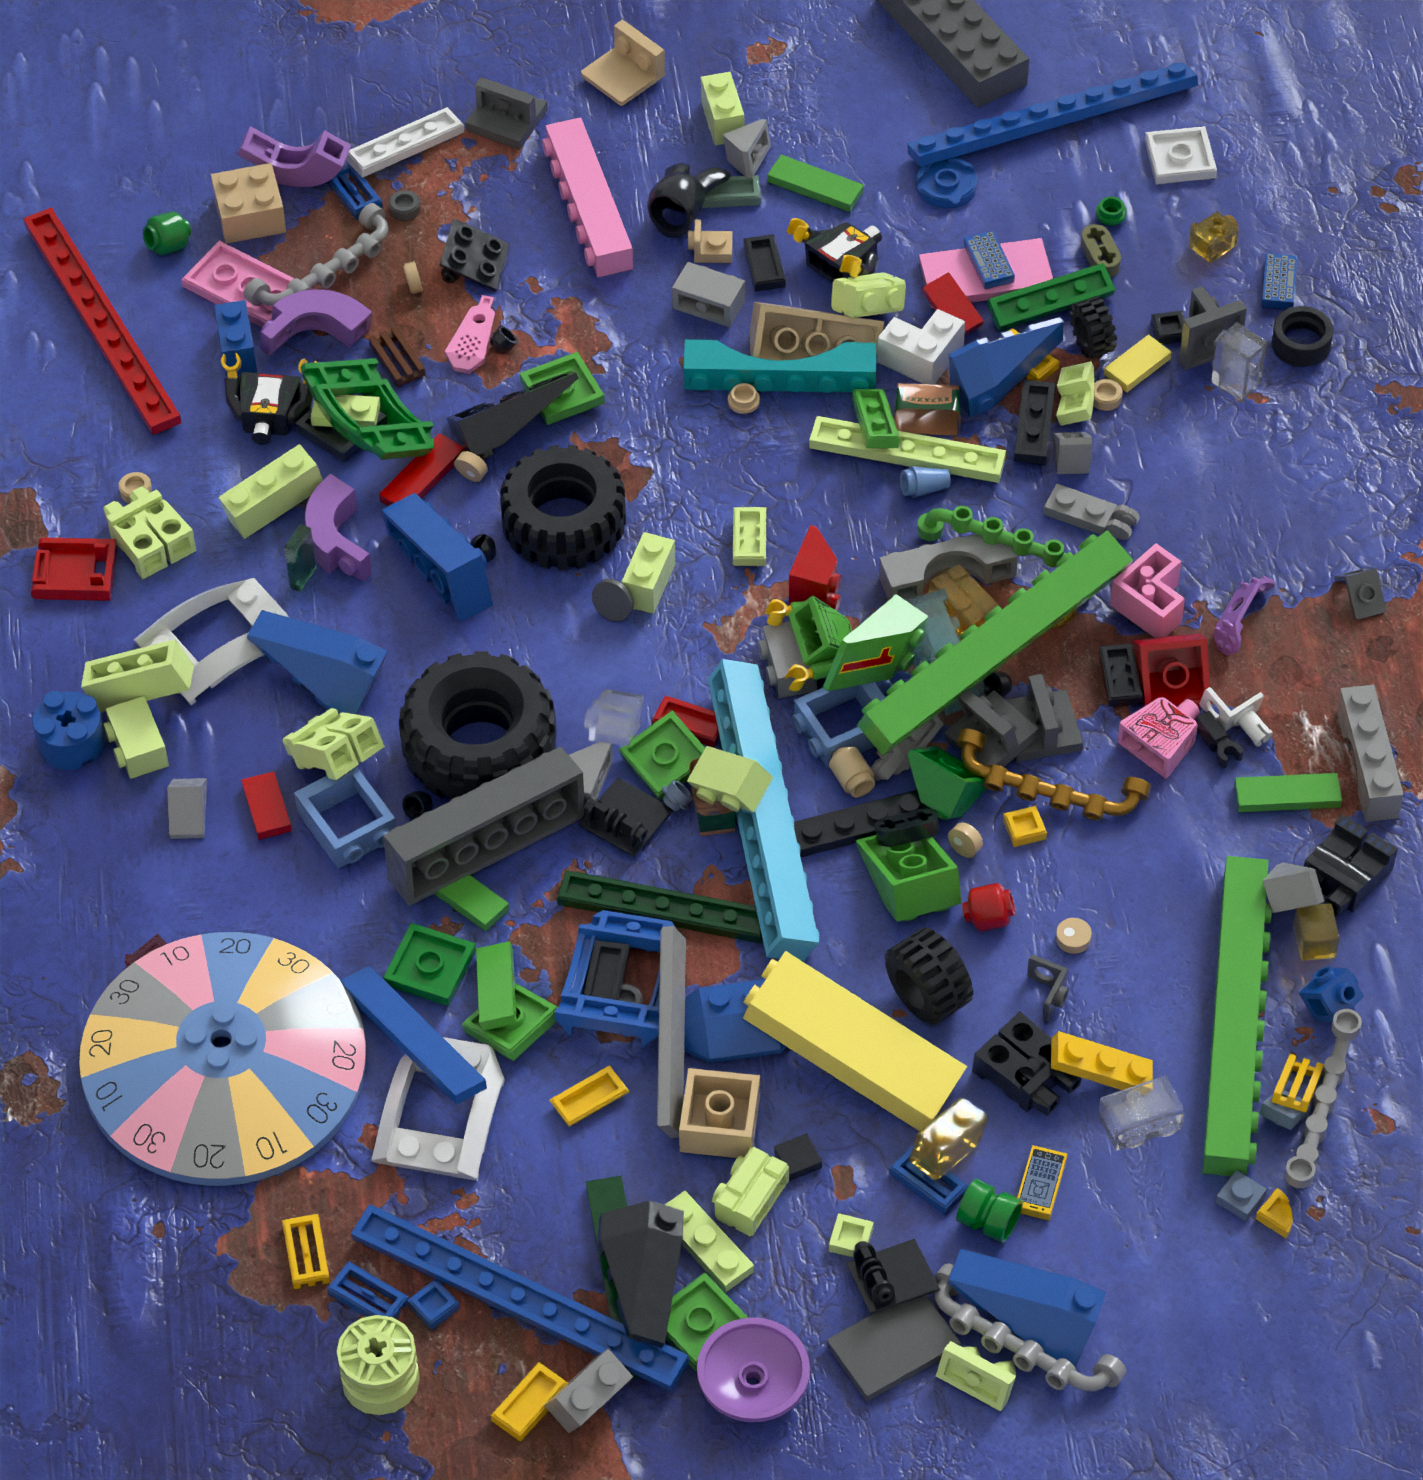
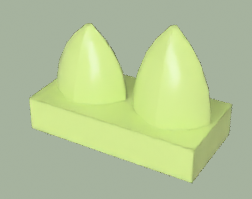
M950 1341L944 1348L936 1377L1001 1411L1008 1403L1016 1378V1370L1012 1360L992 1364L981 1358L977 1347H961Z

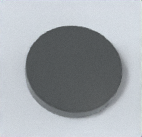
M613 579L602 580L592 591L593 605L604 618L611 621H622L631 614L634 606L633 597L627 587L619 581Z

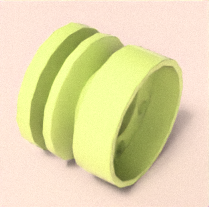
M374 1315L361 1318L348 1326L341 1335L337 1347L341 1381L346 1398L352 1406L362 1412L375 1415L393 1413L406 1406L417 1393L420 1381L414 1338L406 1325L393 1317Z

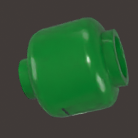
M173 211L150 217L143 228L145 245L149 250L154 251L158 255H167L186 248L191 236L189 222L183 219L179 213Z

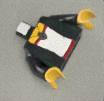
M791 219L786 232L793 235V239L796 242L805 243L806 265L831 283L835 279L857 278V276L875 274L879 264L877 244L882 241V235L875 226L872 225L864 231H860L850 223L844 222L832 229L816 231L808 228V224L801 219Z
M236 353L237 363L232 367H228L226 365V355L223 354L221 364L225 371H227L228 378H224L226 403L234 418L242 421L243 431L252 433L251 438L255 443L266 445L270 442L271 435L285 436L289 434L292 425L296 424L299 419L311 410L313 396L304 379L302 382L300 376L241 372L240 377H237V371L241 368L242 364L239 355ZM305 358L302 359L298 365V369L301 374V366L304 363H307V360Z

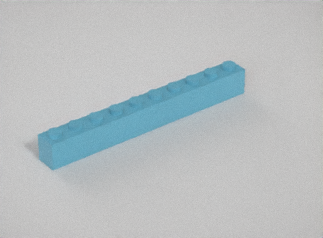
M722 659L708 678L722 750L757 761L773 776L754 813L744 809H739L736 812L766 957L780 959L784 952L787 951L804 962L819 944V931L816 929L813 903L809 898L806 885L807 876L803 871L800 845L797 843L794 818L789 808L788 790L784 785L782 763L778 758L776 736L772 731L770 709L767 706L764 694V682L761 679L757 664Z

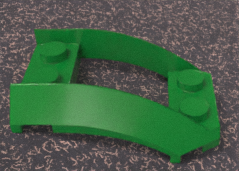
M376 358L304 363L301 366L303 379L325 418L343 437L354 445L377 455L381 460L425 456L434 448V438H431V429L434 427L432 421H421L405 407L394 392L388 379H382L378 373L376 366L379 363ZM361 393L363 396L379 397V411L387 416V424L362 427L345 412L334 396Z

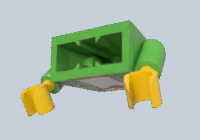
M811 596L806 601L791 602L790 606H787L781 600H772L765 611V614H769L767 623L772 626H779L783 622L784 617L789 616L803 663L809 666V669H806L802 665L795 664L789 669L784 678L792 677L796 679L791 683L789 690L799 691L806 680L810 678L813 681L827 678L842 639L852 632L849 620L814 596Z

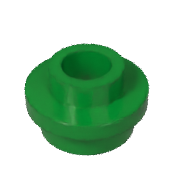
M1105 197L1096 207V217L1105 225H1118L1126 219L1127 209L1123 201L1117 197Z

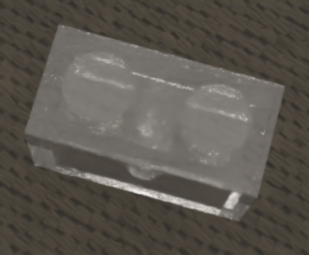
M1236 322L1227 331L1223 330L1215 340L1214 346L1216 349L1212 362L1213 373L1211 382L1242 402L1262 382L1267 341Z
M604 689L599 698L593 700L592 708H587L584 727L589 729L588 740L629 746L641 727L644 695Z
M1167 1075L1101 1097L1098 1117L1115 1150L1118 1151L1126 1147L1136 1148L1146 1140L1158 1136L1167 1137L1174 1134L1178 1129L1182 1128L1184 1108Z

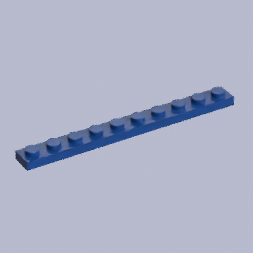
M1172 63L1166 68L1145 71L1141 75L1128 79H1117L1111 84L1090 87L1083 92L1063 95L1056 100L1046 103H1035L1022 110L1008 111L1001 116L977 120L974 124L960 128L953 127L946 132L933 136H922L918 140L907 143L908 154L920 167L1192 88L1198 86V76L1186 63Z
M371 1204L368 1205L351 1232L353 1240L595 1356L609 1348L629 1372L670 1392L673 1391L690 1361L687 1354L666 1344L660 1348L627 1338L622 1323Z

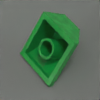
M938 746L910 749L907 755L920 801L932 810H935L938 818L942 820L962 817L986 789L983 786L984 778L970 773L962 760Z

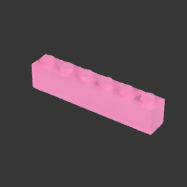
M582 118L546 125V138L542 139L543 150L546 157L551 156L550 165L553 177L560 179L559 191L562 200H568L567 211L570 221H576L577 226L575 229L579 244H585L584 255L587 265L593 266L597 278L632 270L633 248Z

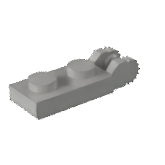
M1060 484L1055 485L1044 506L1043 513L1051 518L1099 535L1108 530L1114 538L1122 540L1129 539L1132 534V529L1128 525L1137 524L1140 518L1138 511L1126 505L1117 506V504Z

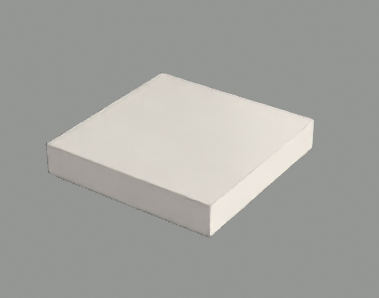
M1205 126L1145 132L1144 141L1156 184L1216 178L1217 168Z

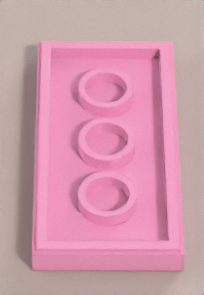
M1042 238L1001 243L1000 245L1015 275L1014 283L985 290L965 248L919 254V264L925 285L949 272L971 303L987 301L990 298L1053 279Z
M218 241L182 278V286L215 304L245 300L249 321L263 327L267 321L272 319L273 306L265 304L259 306L252 305L243 296L246 285L251 280L260 278L270 286V293L278 294L286 290L287 285L294 278Z

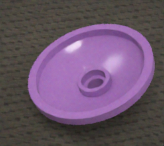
M743 1318L721 1326L705 1341L698 1357L697 1378L703 1395L717 1411L739 1421L763 1422L782 1416L801 1400L809 1382V1358L800 1339L784 1325L764 1318ZM754 1378L759 1380V1383L751 1385L747 1381Z

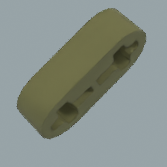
M1097 224L1085 227L1081 236V248L1090 266L1104 263L1109 276H1115L1120 270L1121 254L1109 231L1104 226Z

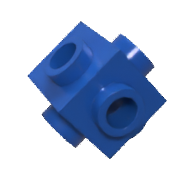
M1330 966L1316 971L1313 975V980L1299 992L1314 1020L1333 1022V1017L1339 1010H1355V1005L1364 997L1358 986L1356 976L1348 968Z

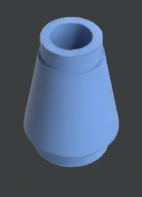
M909 466L908 470H902L900 474L902 493L904 496H911L912 498L949 488L951 483L948 469Z

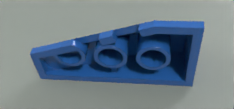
M1060 317L1029 325L1020 334L1013 335L1011 331L1001 334L1000 339L989 342L986 338H982L949 354L950 385H959L960 405L969 417L978 413H985L998 404L1029 374L1032 368H1035L1063 341V321Z
M261 610L247 635V639L275 664H281L293 675L292 679L299 686L303 684L316 696L315 700L321 706L328 710L331 708L337 709L338 714L342 712L358 714L382 670L387 650L358 636Z
M964 1249L959 1250L947 1281L949 1285L981 1311H988L997 1320L1007 1325L1011 1333L1016 1334L1023 1341L1033 1340L1043 1348L1044 1353L1056 1360L1059 1358L1067 1359L1075 1368L1095 1326L1106 1295L1105 1291L1073 1277Z

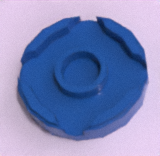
M953 157L920 167L916 176L917 192L925 202L932 206L957 208L967 204L975 196L978 188V178L970 163L961 158Z

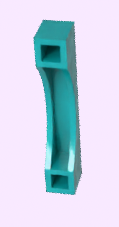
M685 339L684 389L731 391L734 386L742 383L750 384L756 391L763 392L802 391L830 393L852 392L853 389H875L876 343L844 342L834 349L816 356L780 361L760 359L742 354L725 346L718 340Z

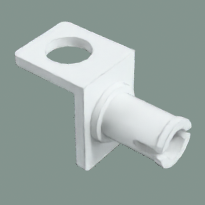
M1209 687L1204 691L1199 703L1205 712L1211 711L1226 731L1234 726H1240L1256 747L1262 745L1261 740L1265 743L1273 735L1272 730L1255 713L1258 711L1264 698L1261 692L1230 711L1212 688ZM1210 701L1217 706L1219 714L1213 710Z

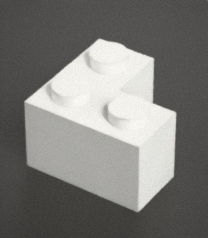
M939 309L936 310L922 329L893 317L878 336L877 363L922 384L934 385L949 366V354L964 347L965 321Z

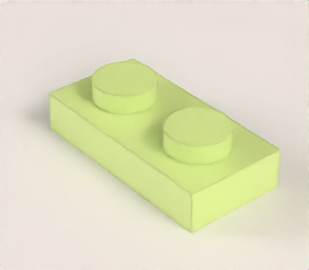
M358 395L334 396L345 412L362 427L377 425L380 409L379 397ZM314 399L311 413L312 425L333 427L325 418Z

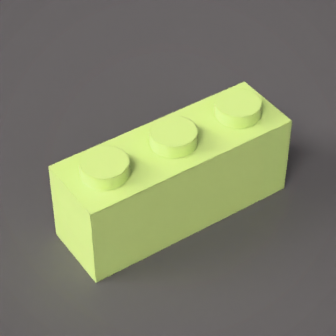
M299 444L218 498L228 520L240 535L246 539L310 497L323 479L317 464Z
M176 639L85 662L81 688L87 695L92 696L96 700L101 713L106 711L105 708L145 696L146 701L190 690L194 664Z

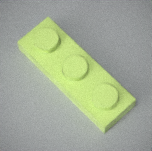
M683 1191L665 1204L666 1206L684 1211L682 1246L725 1293L754 1273V1264L686 1191Z

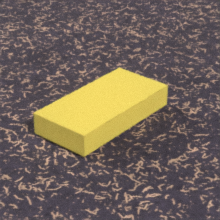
M1148 334L1104 368V376L1116 381L1125 392H1128L1171 359L1172 352Z

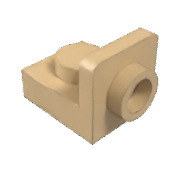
M695 219L694 231H688V250H694V263H732V231H701V220Z

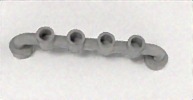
M375 203L366 205L359 215V223L368 230L375 231L370 235L368 233L361 234L353 246L347 250L340 248L335 252L333 259L324 265L322 263L314 265L310 274L303 279L295 278L291 280L283 292L272 294L268 284L260 278H255L246 285L243 292L244 298L254 306L261 304L273 306L282 298L296 292L312 290V287L317 284L324 289L331 287L336 279V271L342 269L347 274H350L357 268L359 256L365 254L372 259L380 253L382 248L380 242L387 237L389 231L387 221L384 219L385 211Z
M1351 1009L1339 1010L1333 1017L1332 1032L1336 1036V1041L1331 1057H1328L1324 1063L1323 1083L1315 1091L1314 1111L1306 1120L1304 1143L1298 1147L1296 1156L1289 1159L1286 1165L1285 1179L1295 1188H1306L1314 1180L1318 1159L1317 1147L1325 1139L1328 1126L1326 1118L1334 1110L1337 1098L1336 1087L1344 1079L1346 1069L1345 1058L1351 1040L1358 1037L1361 1030L1362 1019L1356 1011Z
M944 1264L935 1274L934 1278L940 1288V1291L935 1292V1301L941 1310L952 1317L949 1323L956 1333L967 1335L971 1329H974L984 1335L981 1338V1343L989 1352L999 1353L1003 1347L1015 1353L1013 1361L1019 1369L1030 1372L1036 1365L1047 1371L1045 1379L1052 1388L1063 1390L1067 1384H1070L1083 1391H1097L1106 1386L1116 1387L1126 1375L1124 1364L1117 1357L1109 1354L1102 1355L1094 1365V1376L1082 1375L1076 1371L1074 1365L1067 1359H1054L1044 1353L1043 1348L1033 1340L1023 1341L1012 1335L1011 1330L1004 1323H992L981 1317L974 1306L967 1303L960 1305L953 1301L950 1296H956L959 1292L947 1283L953 1267L952 1264Z

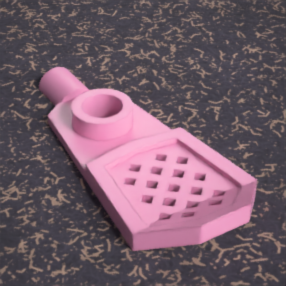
M482 295L478 306L470 308L446 348L445 356L454 371L470 374L485 363L495 312L491 309L494 297ZM479 320L484 321L483 323H476Z

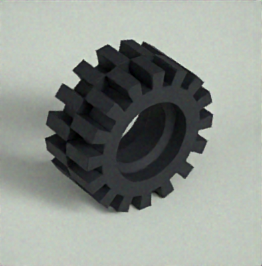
M1094 297L1073 304L1070 308V317L1072 318L1070 323L1074 328L1072 332L1074 336L1076 335V343L1078 346L1080 345L1082 354L1084 353L1086 358L1091 359L1115 351L1117 335L1114 331L1116 328L1112 324V315H1109V308L1107 305L1104 306V301L1100 297Z

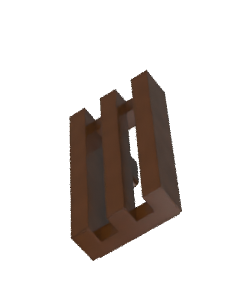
M397 326L391 328V333L389 334L386 331L381 332L380 338L376 339L375 336L368 338L369 346L397 387L426 375L425 367ZM393 341L396 342L400 350L403 352V354L415 370L414 372L411 370V368L409 367V365L407 364V362L405 361V359L403 358V356L401 355ZM386 345L405 376L399 374L381 346Z

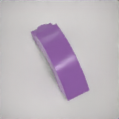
M250 126L245 132L237 155L255 165L272 163L278 184L293 187H313L330 181L338 174L344 165L351 145L324 130L318 139L308 146H289Z
M315 289L293 293L273 305L272 319L267 321L260 331V350L270 356L290 337L305 330L324 331L350 348L370 330L372 311L357 300L335 291Z
M329 474L315 488L306 506L305 522L309 548L316 562L329 574L339 566L345 574L353 575L364 582L372 574L370 554L338 532L340 526L357 511L355 489Z

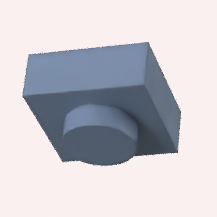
M1284 1090L1282 1096L1288 1098L1289 1092ZM1272 1094L1262 1103L1260 1115L1273 1121L1278 1126L1291 1130L1308 1115L1310 1105L1307 1112L1304 1113L1273 1103ZM1296 1096L1295 1100L1302 1102V1098Z
M1236 1170L1217 1194L1215 1203L1247 1221L1266 1197L1267 1188Z

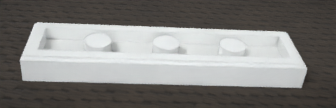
M446 107L350 149L346 161L363 178L464 133V124Z

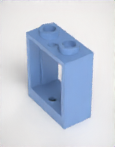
M875 682L832 691L821 688L794 700L793 725L799 734L803 733L805 735L811 753L815 758L820 757L826 768L829 767L833 753L841 747H856L862 753L875 746L859 727L830 739L815 715L854 698L858 700L862 708L875 698H878L881 702L885 699V696Z
M357 766L337 780L325 776L294 792L298 815L338 869L348 863L357 862L363 855L377 848L384 847L383 835L396 827L395 817ZM359 793L377 819L338 839L319 813Z

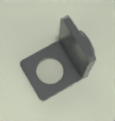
M1363 568L1334 576L1335 581H1346L1355 619L1370 617L1386 611L1377 568Z
M1031 955L1028 960L1027 976L1053 987L1044 1004L1043 1021L1048 1023L1056 1007L1062 1008L1069 992V988H1066L1068 968ZM1037 967L1049 970L1053 977L1043 975L1037 970Z

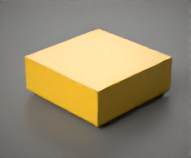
M1036 806L1003 814V822L1013 847L1046 840L1047 831Z

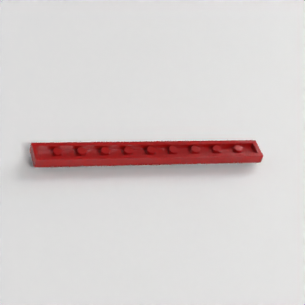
M51 207L23 218L25 228L151 434L154 435L181 424L179 412L53 208Z

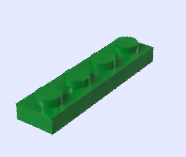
M1101 263L990 298L987 306L998 331H1002L1068 310L1073 304L1094 297L1103 299L1112 296L1116 289L1105 264Z

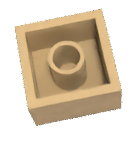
M272 163L211 174L214 199L225 244L286 233L284 210Z
M688 1068L679 1127L680 1152L738 1158L740 1155L745 1157L754 1145L760 1102V1075Z

